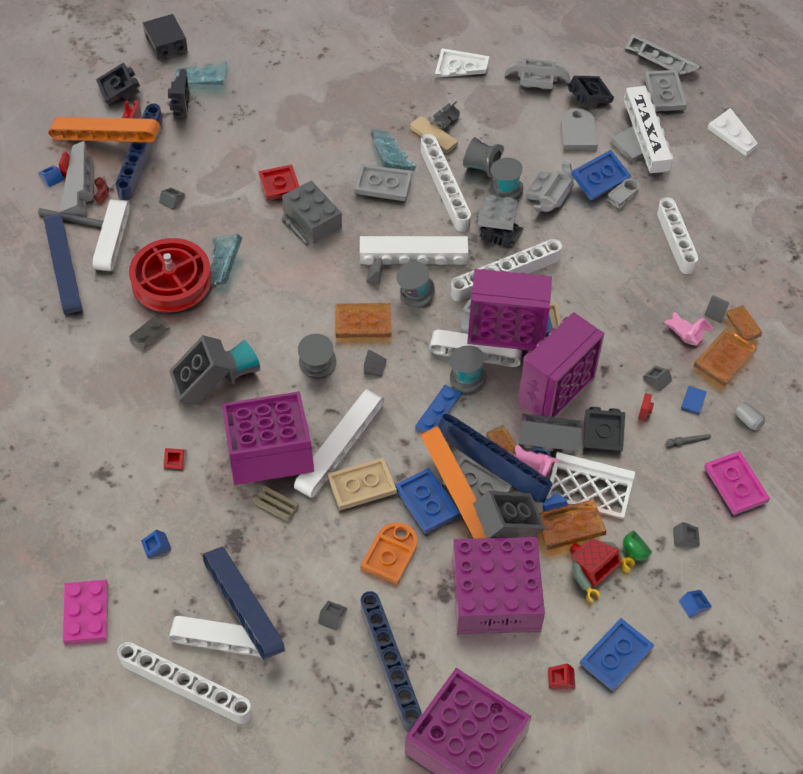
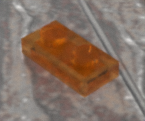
M744 305L727 311L726 316L744 342L761 337L763 332Z
M504 425L486 433V437L513 456L516 454V443Z

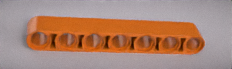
M56 117L49 128L48 134L56 140L154 142L161 126L154 119Z
M436 426L420 434L473 538H487L473 505L477 499L439 427Z

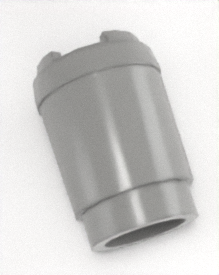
M746 402L741 403L735 410L738 418L753 431H758L765 423L764 415Z

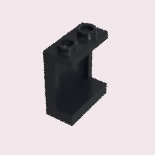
M174 14L142 22L146 38L150 39L157 59L188 50L186 37Z

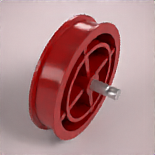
M165 238L149 243L135 254L129 266V278L135 297L144 306L159 312H178L196 305L206 296L212 282L210 262L205 251L197 244L180 238Z

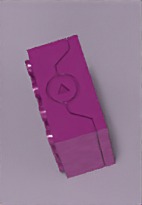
M474 269L467 344L529 351L535 350L537 344L541 340H545L550 310L552 276Z
M574 312L569 317H565L556 329L553 328L544 341L541 340L537 344L535 350L525 355L523 359L524 366L521 371L522 379L518 393V404L533 415L557 417L595 378L605 333Z
M300 391L222 404L234 485L315 472L311 440Z
M538 538L454 539L452 568L457 634L541 632L545 608Z
M455 668L405 737V754L434 774H500L527 735L532 716L460 669Z

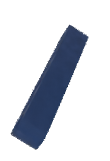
M155 103L147 105L141 119H154L161 126L163 119L160 106ZM154 142L131 143L115 183L120 200L127 201L133 197Z
M60 213L43 217L64 315L83 311L62 215Z
M450 414L442 415L438 427L447 443L520 492L531 493L535 502L544 503L553 485L551 480Z
M222 546L203 553V561L208 572L261 658L265 660L285 652L281 636L225 548Z
M367 591L363 593L360 599L361 613L402 726L406 731L410 732L422 715V711L377 593ZM371 602V603H374L375 605H373V606H367V605H365V604ZM380 621L382 623L379 625H375L372 622ZM386 639L388 642L383 644L379 640ZM387 658H394L395 661L392 662V663H389V662L386 661V659H387ZM394 677H400L403 680L400 682H395L392 679ZM402 696H407L410 698V700L404 702L401 701L399 698ZM409 716H415L417 720L411 722L408 721L406 718Z

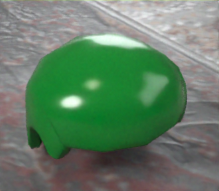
M634 530L624 537L623 549L628 557L635 561H644L652 554L650 548Z

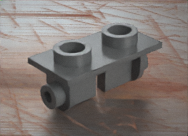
M457 101L452 105L448 103L442 108V111L439 110L433 115L434 120L430 122V125L435 122L439 129H444L453 120L458 118L460 111L454 106Z

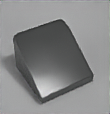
M172 187L161 191L159 203L174 209L185 197V194Z
M378 258L369 267L366 278L367 282H380L383 270L382 258Z
M712 295L705 311V316L722 322L730 302Z
M368 350L364 361V372L382 376L387 359Z
M654 366L643 376L647 382L660 391L672 381L669 369Z
M682 522L673 528L675 545L700 546L698 527Z
M327 601L320 611L318 623L337 630L347 608Z

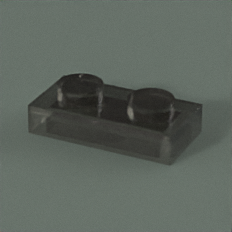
M156 314L129 336L130 341L143 351L170 329V324Z

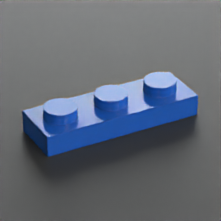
M444 385L415 425V430L424 433L438 426L442 415L449 414L461 398V392Z

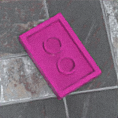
M741 451L705 463V470L733 515L769 502V495Z
M107 579L64 583L63 643L75 644L107 641Z

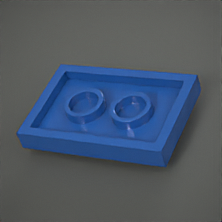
M612 150L571 172L573 178L591 201L617 187L624 180L631 178L630 173Z
M430 468L395 484L397 493L424 534L460 517L459 510Z
M620 618L580 660V665L611 691H614L653 649L654 644Z

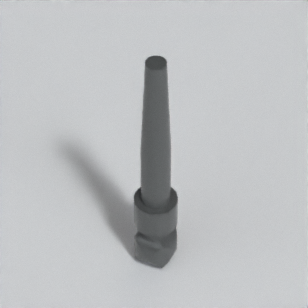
M284 214L282 216L283 221L308 244L309 242L295 226L294 221L291 218L289 219L288 214Z
M711 434L671 438L666 441L668 447L674 444L682 445L686 442L710 438Z

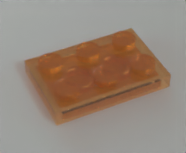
M391 303L335 304L336 338L392 337Z
M725 328L695 361L693 367L721 385L726 386L756 352L757 347Z
M594 499L539 513L546 528L541 532L547 550L606 535V528Z

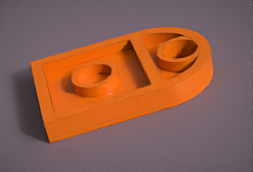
M395 522L385 525L378 532L360 565V569L398 585L417 549V535L415 531L404 523ZM398 531H404L407 535L403 538H400L396 536V533Z

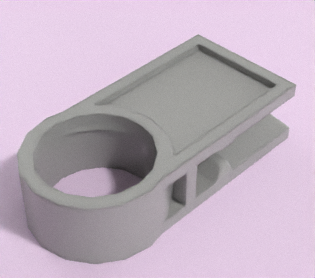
M634 179L624 180V182L608 194L609 198L607 201L620 209L638 194L639 182ZM633 186L635 190H628L625 187Z

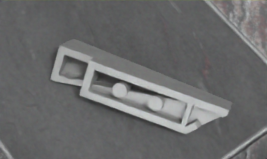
M633 33L625 47L628 50L638 52V55L669 70H677L681 76L701 70L702 68Z
M85 141L73 145L71 149L60 212L86 216V202L93 200L94 162L91 156L88 157L86 155Z

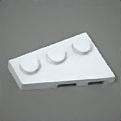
M442 48L435 71V78L485 74L489 63V56Z
M731 108L708 124V130L745 156L754 151L758 146V142Z

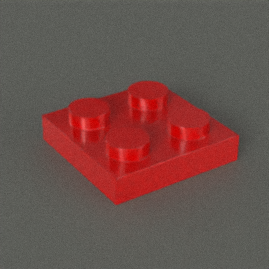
M292 164L258 171L267 201L282 198V195L299 187Z

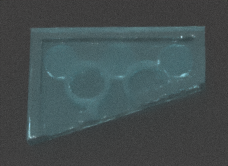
M227 61L222 62V65L213 66L212 63L207 64L205 68L193 66L180 69L187 70L189 85L224 86L228 65ZM176 69L174 81H176V76H179L180 69Z
M372 130L370 135L383 167L415 170L416 164L414 162L410 163L406 152L400 151L398 148L399 144L388 131Z
M239 234L213 238L212 243L215 244V248L212 250L211 256L214 259L210 265V282L213 286L227 283L243 238Z

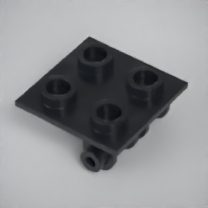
M516 223L513 225V230L482 226L479 237L488 242L492 241L493 244L498 237L497 245L501 243L502 247L509 249L514 247V240L523 228L519 227Z

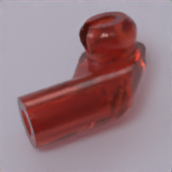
M98 177L94 181L98 190L94 199L97 202H101L108 194L109 187L105 180Z

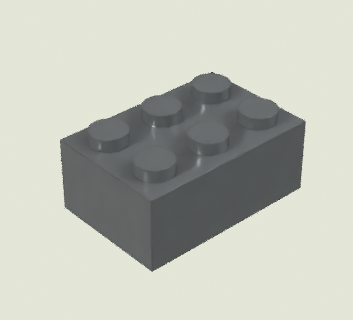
M312 180L282 195L283 210L312 242L342 227L341 211Z
M202 335L169 372L179 400L198 405L232 368L221 340Z
M522 413L519 444H522L524 448L532 449L534 446H539L546 451H554L555 448L562 449L564 453H574V451H579L582 430L581 420Z
M488 491L473 503L487 538L535 537L546 529L531 493Z

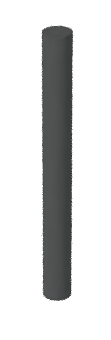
M42 208L38 210V215L41 216L61 213L63 220L101 228L104 222L102 220Z

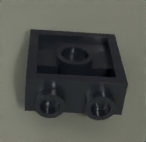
M124 62L96 79L104 100L108 105L121 97L127 100L140 92L138 89L140 83L136 78H133L136 75L131 67H127Z
M180 69L179 76H176V81H172L171 88H168V99H171L170 111H173L174 118H187L190 91L187 70Z
M573 76L568 85L569 92L573 93L576 97V102L580 103L583 108H596L598 103H612L614 100V96L600 76Z
M600 407L586 409L583 449L623 452L625 412H621L617 408H610L609 411L601 410Z

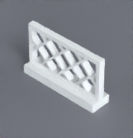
M557 452L556 459L560 460V463L555 462L550 478L553 485L546 500L552 496V489L560 486L564 492L562 497H567L568 506L624 520L635 472ZM557 469L566 470L569 476L560 481L556 475ZM580 474L585 475L588 482L579 485L574 477ZM572 479L576 488L567 492L563 483ZM599 479L605 480L608 486L599 491L594 482ZM591 484L596 493L587 497L582 488ZM619 484L627 486L626 492L620 496L614 489ZM610 489L616 498L606 502L602 493ZM579 491L584 499L575 502L570 495ZM599 496L603 505L595 507L589 500ZM618 501L622 506L621 513L612 511L609 505Z

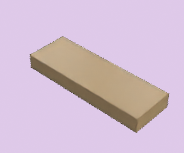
M422 116L410 124L409 128L421 137L426 134L435 136L442 152L448 154L458 146L456 139L433 123L430 125V121Z

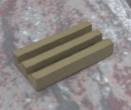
M266 486L258 494V498L254 499L255 505L287 522L299 508L297 502ZM264 499L269 503L273 504L275 507L283 509L284 511L288 512V515L274 508L273 506L263 502L262 500Z

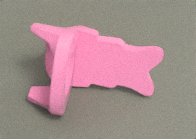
M676 312L673 313L672 319L664 322L685 343L697 346L703 340L704 329L709 332L713 330V327L704 317L692 325L687 320L680 318Z
M519 445L515 446L516 454L514 456L545 477L550 472L553 462L560 463V460L544 453H535L531 450H524Z

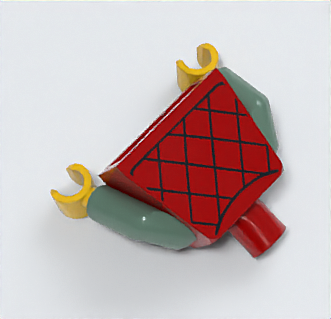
M589 539L582 546L574 543L570 547L573 561L572 570L582 590H586V601L589 604L593 603L590 597L591 594L595 595L597 600L600 597L599 591L592 589L591 586L596 587L619 565L624 573H629L630 567L633 568L635 565L634 560L629 557L625 558V554L613 542Z

